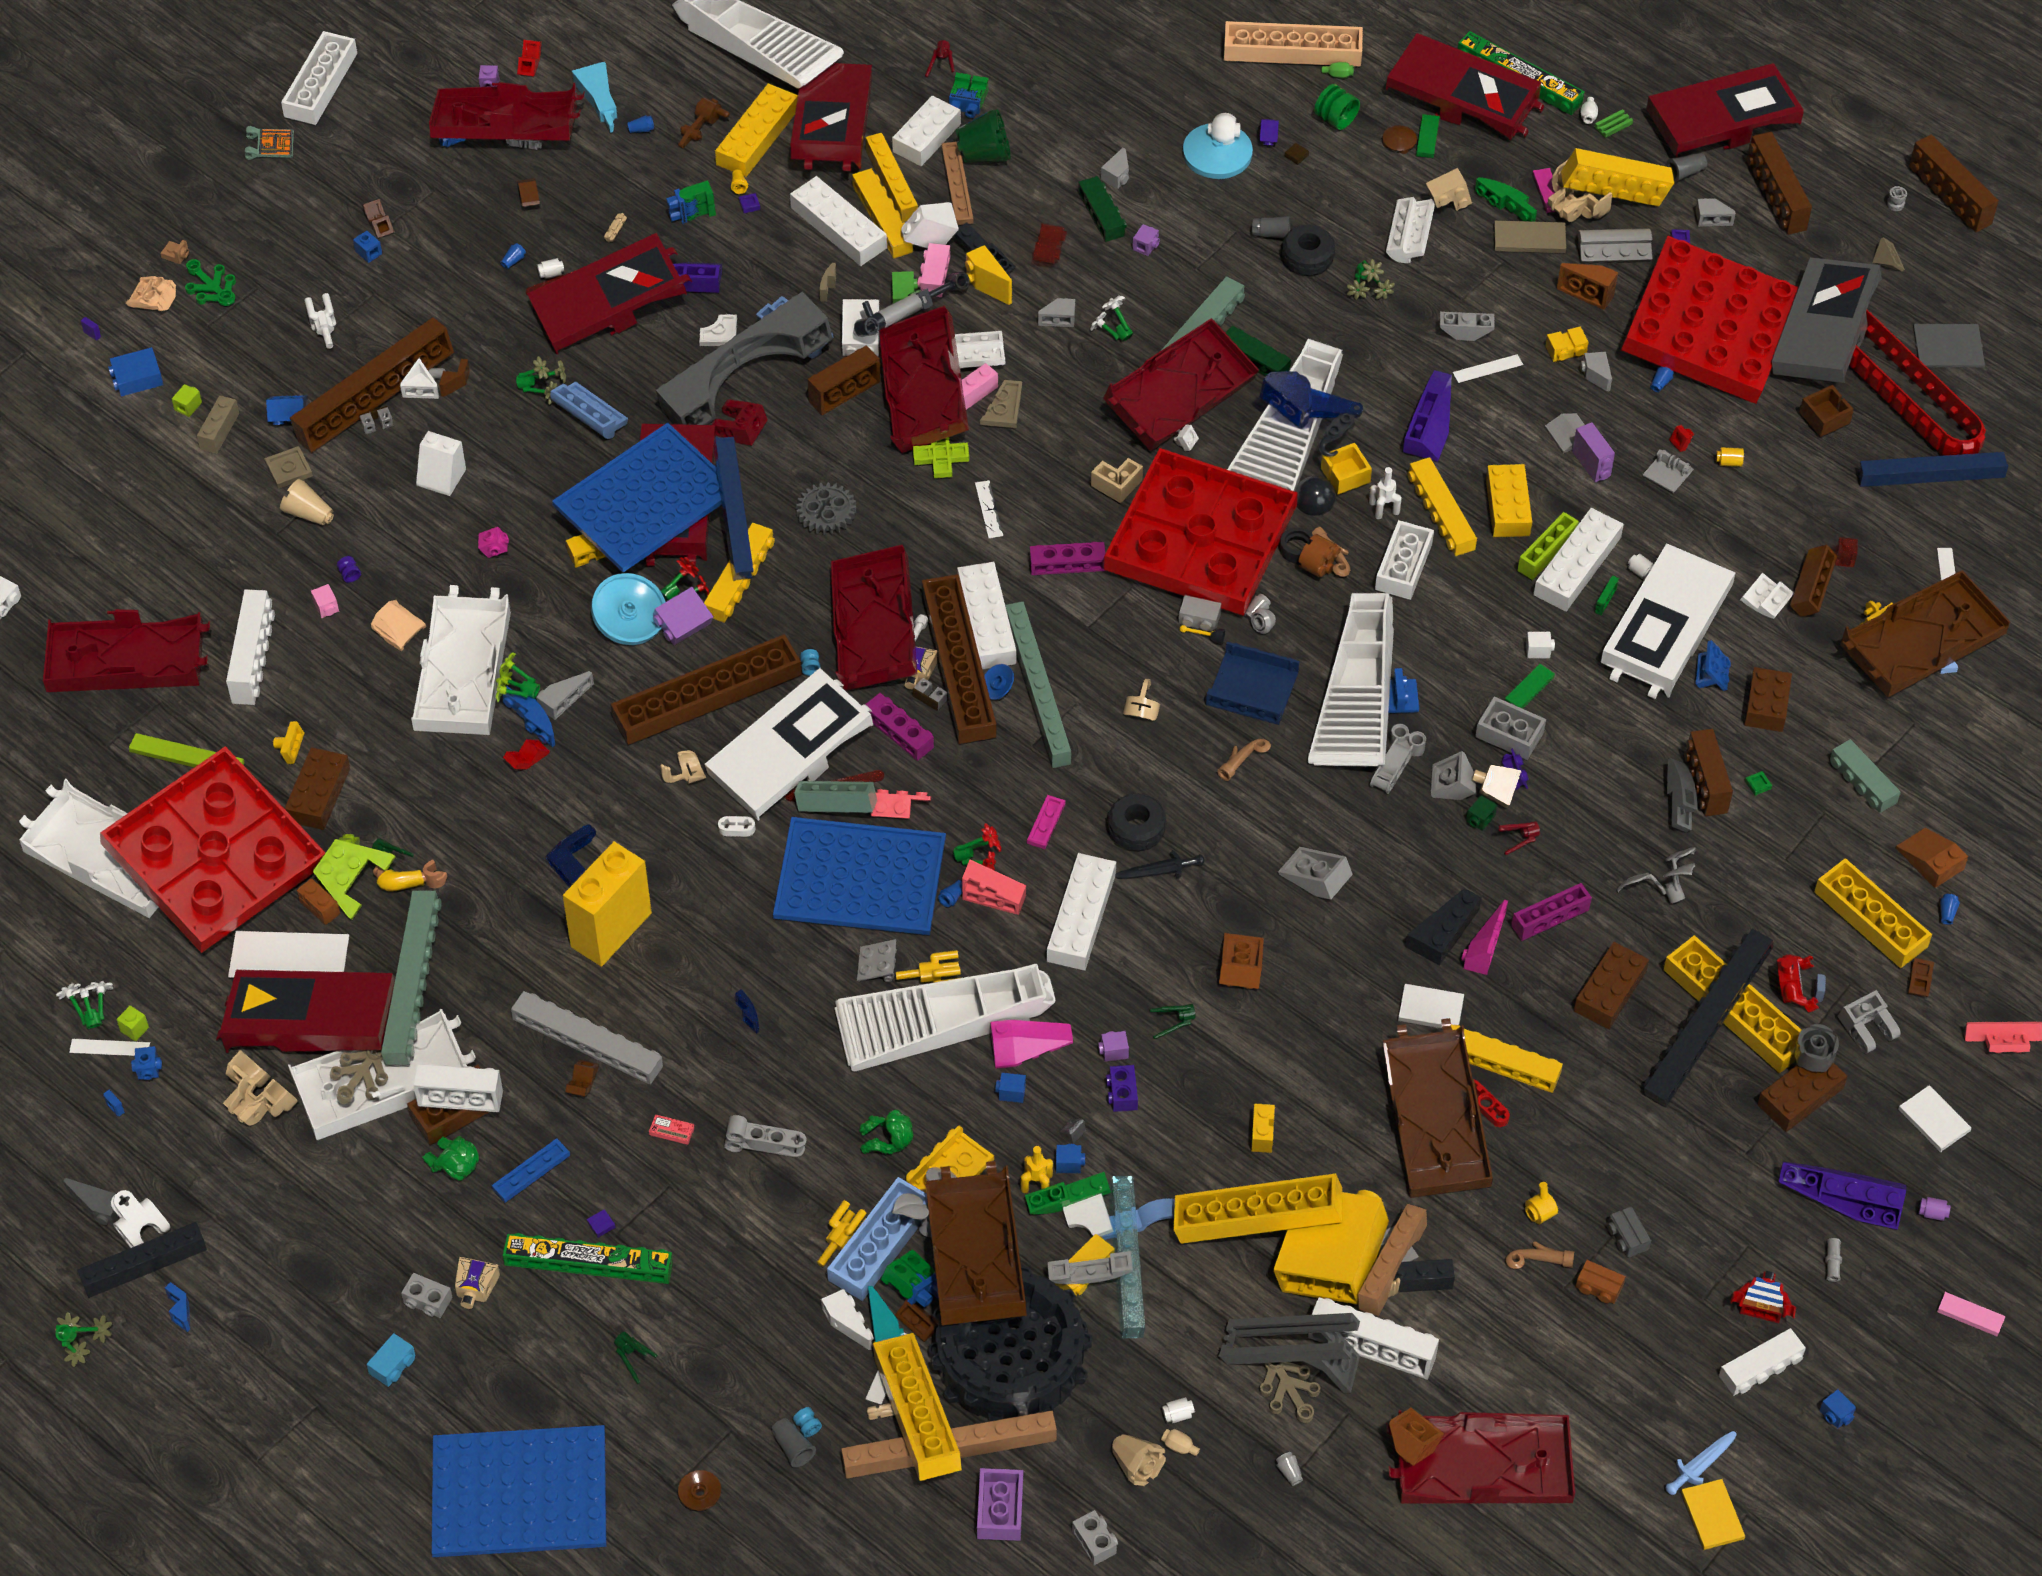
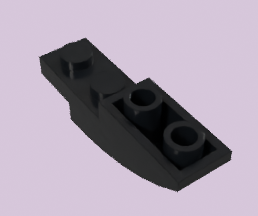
M967 222L959 227L958 231L954 234L965 247L964 251L966 253L985 245L1007 274L1015 269L1016 266L993 243L988 244Z

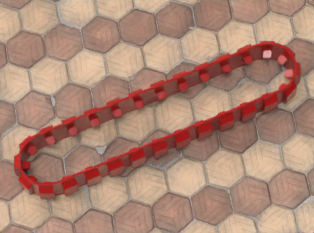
M1866 310L1868 326L1865 335L1963 428L1972 439L1959 440L1947 434L1857 345L1849 366L1942 456L1978 454L1983 447L1986 432L1981 419L1873 314Z

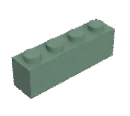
M1851 739L1832 750L1830 757L1832 766L1843 774L1844 778L1856 788L1860 795L1865 797L1872 808L1881 813L1898 803L1901 793L1899 789Z
M799 781L794 792L798 811L868 813L873 812L877 803L873 782Z

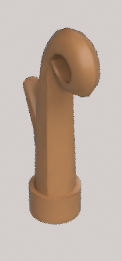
M1318 527L1312 532L1313 535L1318 534L1333 542L1322 527ZM1340 547L1341 551L1334 559L1338 564L1333 566V572L1339 577H1346L1351 570L1343 554L1348 555L1349 552Z
M1256 739L1243 747L1239 752L1237 746H1234L1227 763H1224L1218 769V775L1223 780L1229 781L1235 775L1238 767L1254 750L1259 753L1269 751L1271 747L1270 742L1266 739Z
M1533 1242V1246L1537 1249L1514 1250L1506 1257V1264L1512 1269L1521 1268L1524 1265V1259L1563 1265V1267L1573 1268L1574 1251H1557Z

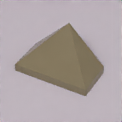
M1884 237L1881 238L1872 263L1898 271L1905 270L1894 244Z

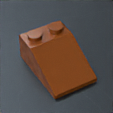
M1562 263L1560 265L1557 289L1605 310L1614 297L1618 272L1602 265Z
M1927 828L1922 829L1896 846V849L1934 888L1963 871L1968 856L1956 843Z
M1224 933L1219 984L1259 989L1264 938Z

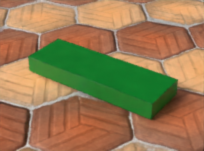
M1422 114L1416 156L1434 158L1440 116Z
M1539 664L1505 698V701L1523 709L1555 677V673Z

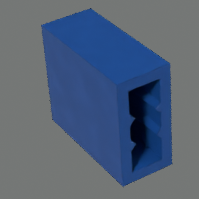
M152 347L110 358L111 366L108 367L111 377L115 376V379L112 380L114 388L119 390L121 396L163 385Z

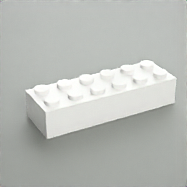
M325 31L322 32L281 102L284 117L314 125L317 124L357 55L355 39Z
M817 176L790 193L791 208L860 266L887 249V234Z
M1590 508L1537 579L1534 596L1567 612L1620 540L1624 524Z
M989 562L957 567V574L960 577L982 669H988L997 664H1016V647L995 563Z
M244 590L226 680L232 704L255 705L256 697L260 695L259 682L263 680V671L261 670L266 664L265 651L269 649V641L267 639L268 636H271L272 626L270 624L271 621H274L275 612L271 609L272 599L269 598L268 592L265 590Z
M1078 853L1047 947V962L1086 970L1114 882L1116 861Z
M1318 1298L1312 1315L1353 1313L1360 1321L1358 1331L1339 1333L1361 1357L1428 1380L1436 1359L1439 1339L1428 1333L1417 1332L1411 1327L1397 1325L1391 1320L1377 1318L1371 1313L1357 1311L1351 1306L1337 1304L1331 1299ZM1308 1333V1338L1328 1343V1340L1322 1333Z

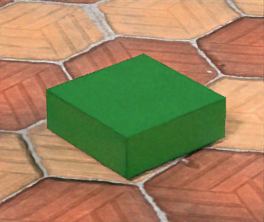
M1763 771L1745 778V783L1754 796L1772 788V784Z

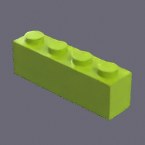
M1563 512L1520 556L1518 571L1533 580L1552 561L1578 526L1579 521Z

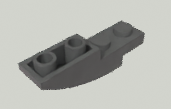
M1669 758L1667 794L1672 796V827L1688 832L1692 830V812L1697 810L1695 784L1687 766L1680 761Z

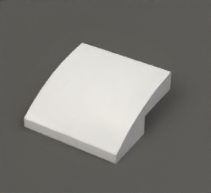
M1762 573L1740 600L1755 611L1774 619L1794 595V592L1781 582L1778 584L1774 583Z

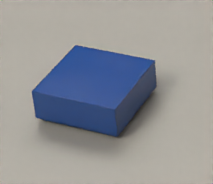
M110 1090L103 1093L107 1106L116 1116L119 1117L125 1113L122 1103Z

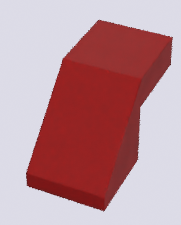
M523 40L522 57H519L517 74L535 76L540 61L542 42Z
M526 739L519 752L507 751L503 758L514 769H528L547 756L550 751L539 740Z

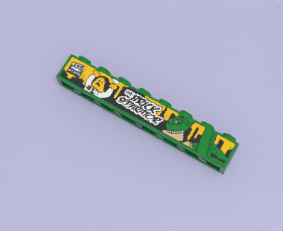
M1471 31L1458 42L1459 50L1542 82L1539 99L1563 112L1572 115L1583 104L1585 91Z
M521 1233L507 1234L503 1252L505 1266L669 1284L673 1265L672 1252L664 1249L649 1250L644 1247L631 1248L625 1245H606L602 1242L595 1244L586 1243L583 1240L568 1241L563 1238L551 1239L540 1235L534 1237L525 1236Z

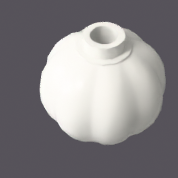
M1221 113L1214 118L1212 124H1208V134H1211L1212 138L1216 141L1222 142L1223 145H1230L1235 142L1234 137H1240V123H1236V118L1232 114Z

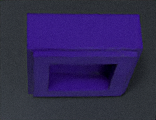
M756 193L739 197L743 214L760 210Z
M1672 229L1671 237L1687 241L1690 244L1689 230Z
M84 317L81 320L83 332L97 341L101 338L98 325Z
M605 1209L587 1219L588 1225L597 1238L616 1228Z

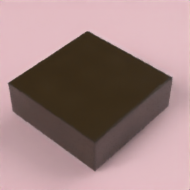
M1295 143L1285 151L1284 156L1298 165L1309 156V151Z

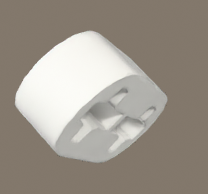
M726 816L719 820L718 829L723 836L747 837L755 832V822L750 817Z

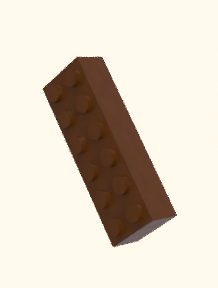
M1767 132L1752 136L1751 144H1749V154L1746 158L1747 164L1751 166L1754 177L1758 179L1761 190L1765 192L1767 202L1773 207L1774 215L1778 217L1781 228L1785 230L1787 235L1807 231L1812 205L1773 133Z
M1932 134L1915 142L1909 164L1911 170L1975 232L1992 225L1999 200Z

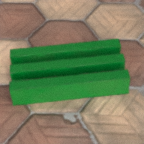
M1613 575L1597 601L1596 614L1603 615L1617 590L1619 578Z

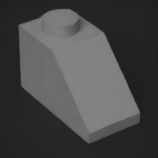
M1122 148L1101 167V180L1116 189L1126 184L1129 179V167L1125 148Z
M1715 198L1697 200L1695 212L1698 227L1733 226L1736 214L1733 209Z
M1057 298L1039 310L1038 326L1074 327L1075 299Z
M1606 352L1584 353L1583 361L1580 362L1581 372L1585 374V379L1605 391H1610L1612 377Z

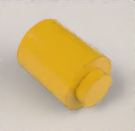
M1721 447L1720 451L1716 452V462H1719L1720 466H1743V448Z

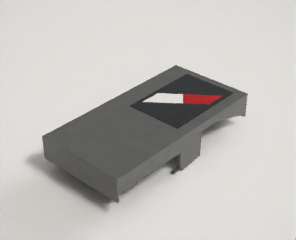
M1810 257L1772 359L1773 374L1845 383V375L1856 344L1858 347L1861 346L1867 330V307L1875 289L1882 280L1880 265Z

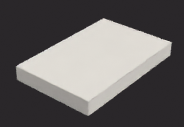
M1405 984L1398 1021L1442 1028L1441 1019L1450 1018L1452 1025H1459L1464 994Z
M1930 1085L1904 1102L1898 1109L1939 1152H1942L1971 1131V1127Z

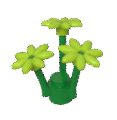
M513 652L509 654L508 658H505V662L500 666L499 675L501 678L496 679L498 683L495 695L497 702H499L500 696L502 694L506 695V693L528 698V696L536 698L540 690V684L535 683L536 679L528 676L512 662L516 655ZM509 669L515 670L527 681H523L520 684L511 680L512 672H509ZM506 684L519 687L520 691L507 689Z

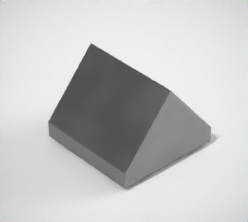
M1071 1119L1059 1134L1074 1144L1086 1131L1084 1120Z

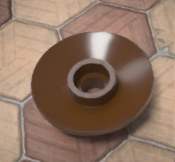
M705 1470L692 1471L685 1475L679 1483V1499L689 1509L696 1511L709 1509L720 1498V1481L711 1472ZM700 1491L704 1493L701 1496L696 1495Z

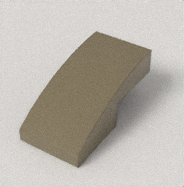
M832 263L822 277L819 289L820 301L827 302L828 288H835L836 263Z

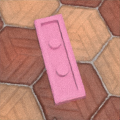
M1945 1292L1937 1311L1995 1336H1998L2005 1316L1947 1292Z

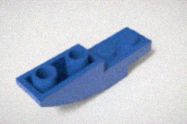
M502 694L503 703L508 708H513L520 717L524 718V726L527 731L536 734L543 743H548L554 747L555 739L552 725L542 706L529 696L525 698L514 694Z

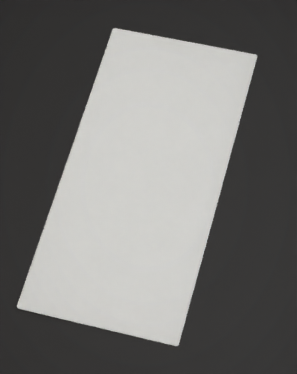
M236 931L228 977L234 978L236 970L344 972L349 934Z

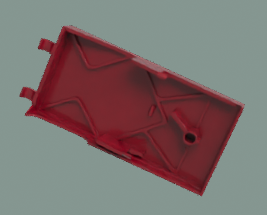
M504 82L492 83V86L438 88L429 120L430 138L570 141L574 119L578 118L581 112L580 109L576 113L577 100L584 98L585 91L581 95L576 94V83H573V87L570 90L532 92L527 88V85Z

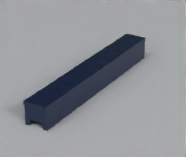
M715 437L713 447L733 581L752 579L751 573L754 572L734 437Z
M2004 452L1860 461L1861 468L1857 473L1860 487L2005 478L2008 464Z

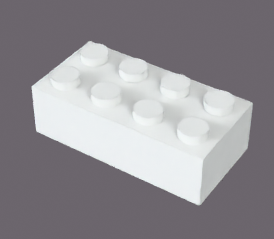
M931 96L892 137L893 152L922 166L956 128L960 126L961 110Z
M1398 520L1376 577L1375 590L1411 600L1433 543L1434 530Z
M430 1063L424 1065L417 1064L413 1086L418 1106L489 1112L500 1111L503 1089L499 1070L493 1068L477 1069L470 1066L465 1068L452 1065L437 1066Z

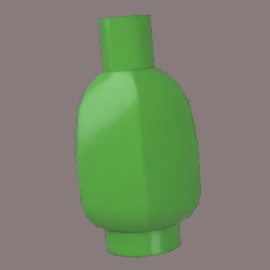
M1335 62L1330 66H1322V73H1329L1334 78H1348L1353 76L1354 66L1347 62Z

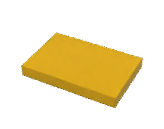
M1722 1479L1681 1490L1703 1550L1745 1539V1534Z

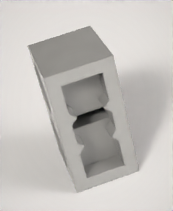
M415 1273L412 1274L401 1293L403 1302L407 1307L420 1309L428 1316L439 1318L442 1317L453 1298L449 1287ZM415 1292H421L418 1295H413ZM435 1299H438V1300H439L438 1302H435V1303L431 1302V1301H433V1300H435Z
M1095 1510L1072 1522V1532L1093 1565L1115 1555L1118 1545L1115 1535L1108 1532L1103 1516H1098ZM1093 1526L1096 1529L1087 1530L1086 1527ZM1104 1543L1107 1546L1104 1548H1100L1097 1546V1544Z

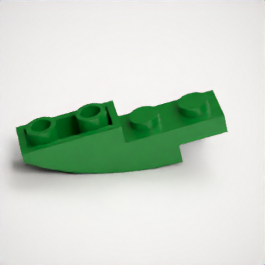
M1480 177L1476 179L1475 192L1489 201L1491 205L1499 210L1506 207L1522 221H1536L1537 210L1528 204L1529 197L1495 180Z
M1105 1172L1067 1185L1064 1182L1027 1194L1025 1198L1030 1214H1048L1062 1212L1063 1207L1098 1194H1102V1196L1109 1194L1111 1189Z

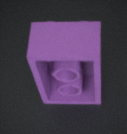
M980 1468L977 1539L1021 1541L1023 1470Z

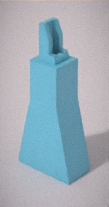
M601 62L572 70L573 83H576V87L582 94L585 91L584 97L594 107L600 122H605L610 133L613 132V120L617 118V110L609 92L606 63Z

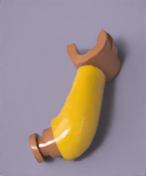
M433 859L424 865L423 872L420 870L395 872L388 869L384 871L378 866L373 870V874L377 876L378 886L386 891H398L425 885L424 882L430 888H440L447 879V872L436 871V864Z

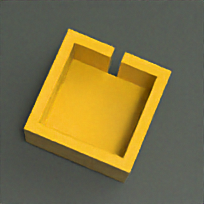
M1355 443L1336 449L1338 454L1335 456L1327 457L1322 455L1321 470L1327 479L1330 480L1337 494L1371 482L1372 468Z

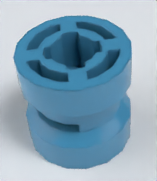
M807 649L801 652L800 660L803 663L801 665L803 674L811 676L819 668L821 669L818 662L819 653L816 650Z
M810 1407L801 1409L793 1417L796 1425L801 1427V1433L804 1437L813 1436L822 1427L821 1422L814 1417V1412Z

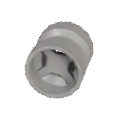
M1900 186L1892 187L1889 192L1887 207L1893 211L1902 210L1905 205L1907 191Z

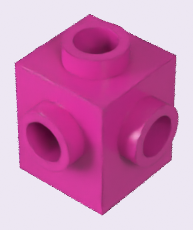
M499 527L479 533L478 548L488 558L507 552L508 536Z

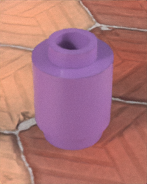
M1927 1197V1199L1922 1198L1919 1214L1924 1215L1925 1218L1944 1221L1945 1217L1949 1218L1951 1206L1947 1205L1946 1200Z

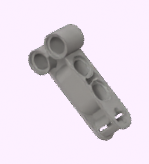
M1396 724L1392 727L1390 740L1392 746L1386 754L1385 765H1379L1370 783L1371 787L1376 786L1383 789L1387 794L1392 790L1412 756H1421L1425 751L1426 736L1419 731L1410 734L1408 727L1404 724Z
M733 1115L729 1118L724 1147L731 1152H740L745 1148L799 1157L805 1151L806 1136L799 1131L748 1123L745 1117Z

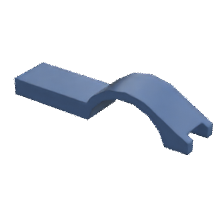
M1158 1199L1141 1206L1138 1210L1109 1216L1114 1232L1101 1236L1102 1239L1106 1240L1144 1231L1147 1226L1158 1220L1174 1218L1175 1199Z

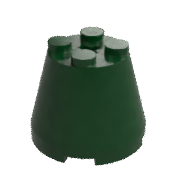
M998 109L991 110L956 128L958 139L960 138V141H957L959 151H963L964 163L1004 162L1011 159L1009 140L1004 128L1005 124Z

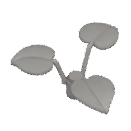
M1696 847L1678 851L1665 859L1666 862L1672 860L1673 870L1663 875V877L1672 875L1673 881L1665 884L1666 888L1652 874L1643 873L1625 880L1618 887V893L1626 885L1643 879H1651L1660 888L1663 895L1667 894L1670 903L1685 899L1678 875H1692L1695 863L1677 868L1676 862L1680 857L1688 854L1694 855Z
M939 1167L928 1169L926 1172L927 1181L942 1179L941 1169ZM951 1172V1178H957L956 1175ZM906 1193L899 1196L894 1204L892 1213L922 1220L919 1231L924 1236L932 1237L927 1205L923 1204L922 1199L914 1194Z

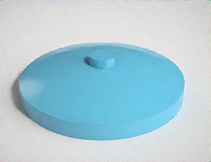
M1208 124L1195 128L1187 135L1183 144V157L1188 167L1201 176L1212 179L1230 178L1243 172L1250 164L1253 151L1252 143L1246 133L1240 130V137H1234V143L1223 145L1222 142L1216 141L1212 138L1211 134H1208Z
M617 574L605 579L597 587L591 601V614L595 625L607 638L620 644L638 645L651 640L661 630V627L657 626L653 620V613L655 608L665 603V599L658 587L650 580L636 574Z

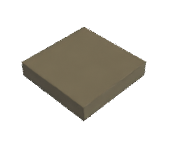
M299 446L264 458L278 489L293 484L297 479L304 480L313 476Z

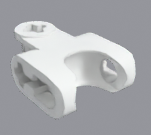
M126 1190L120 1191L112 1197L111 1207L120 1218L113 1225L130 1248L144 1243L140 1237V1230L145 1225L152 1226L161 1234L167 1233L170 1230V1224L148 1198L139 1203L133 1194ZM125 1198L127 1200L125 1205H119L120 1199Z

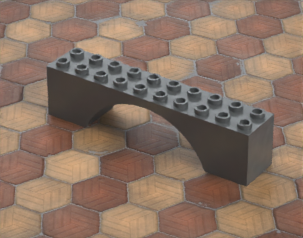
M803 291L793 296L789 301L778 306L776 310L765 315L761 320L750 325L740 334L735 335L727 343L720 345L718 349L707 354L697 363L692 364L688 369L676 375L666 384L661 385L656 390L662 412L673 424H709L716 419V396L728 375L742 364L765 355L788 354L803 359L833 339L828 317Z

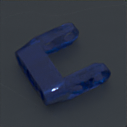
M590 824L583 826L560 841L546 855L548 864L569 888L586 871L572 854L591 843L595 837L596 830Z

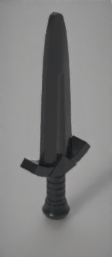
M1172 850L1170 852L1171 859L1120 871L1115 874V878L1129 879L1176 872V878L1180 879L1182 867L1202 866L1205 860L1201 854L1194 858L1181 860L1180 856Z

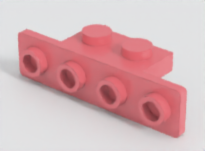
M877 789V803L873 812H871V816L910 819L911 800L931 801V797L927 796L925 792H916V795H908V791H896V794H889V790Z
M1967 1022L1964 1038L1965 1041H1985L1989 1052H2030L2029 1041H2042V1022Z

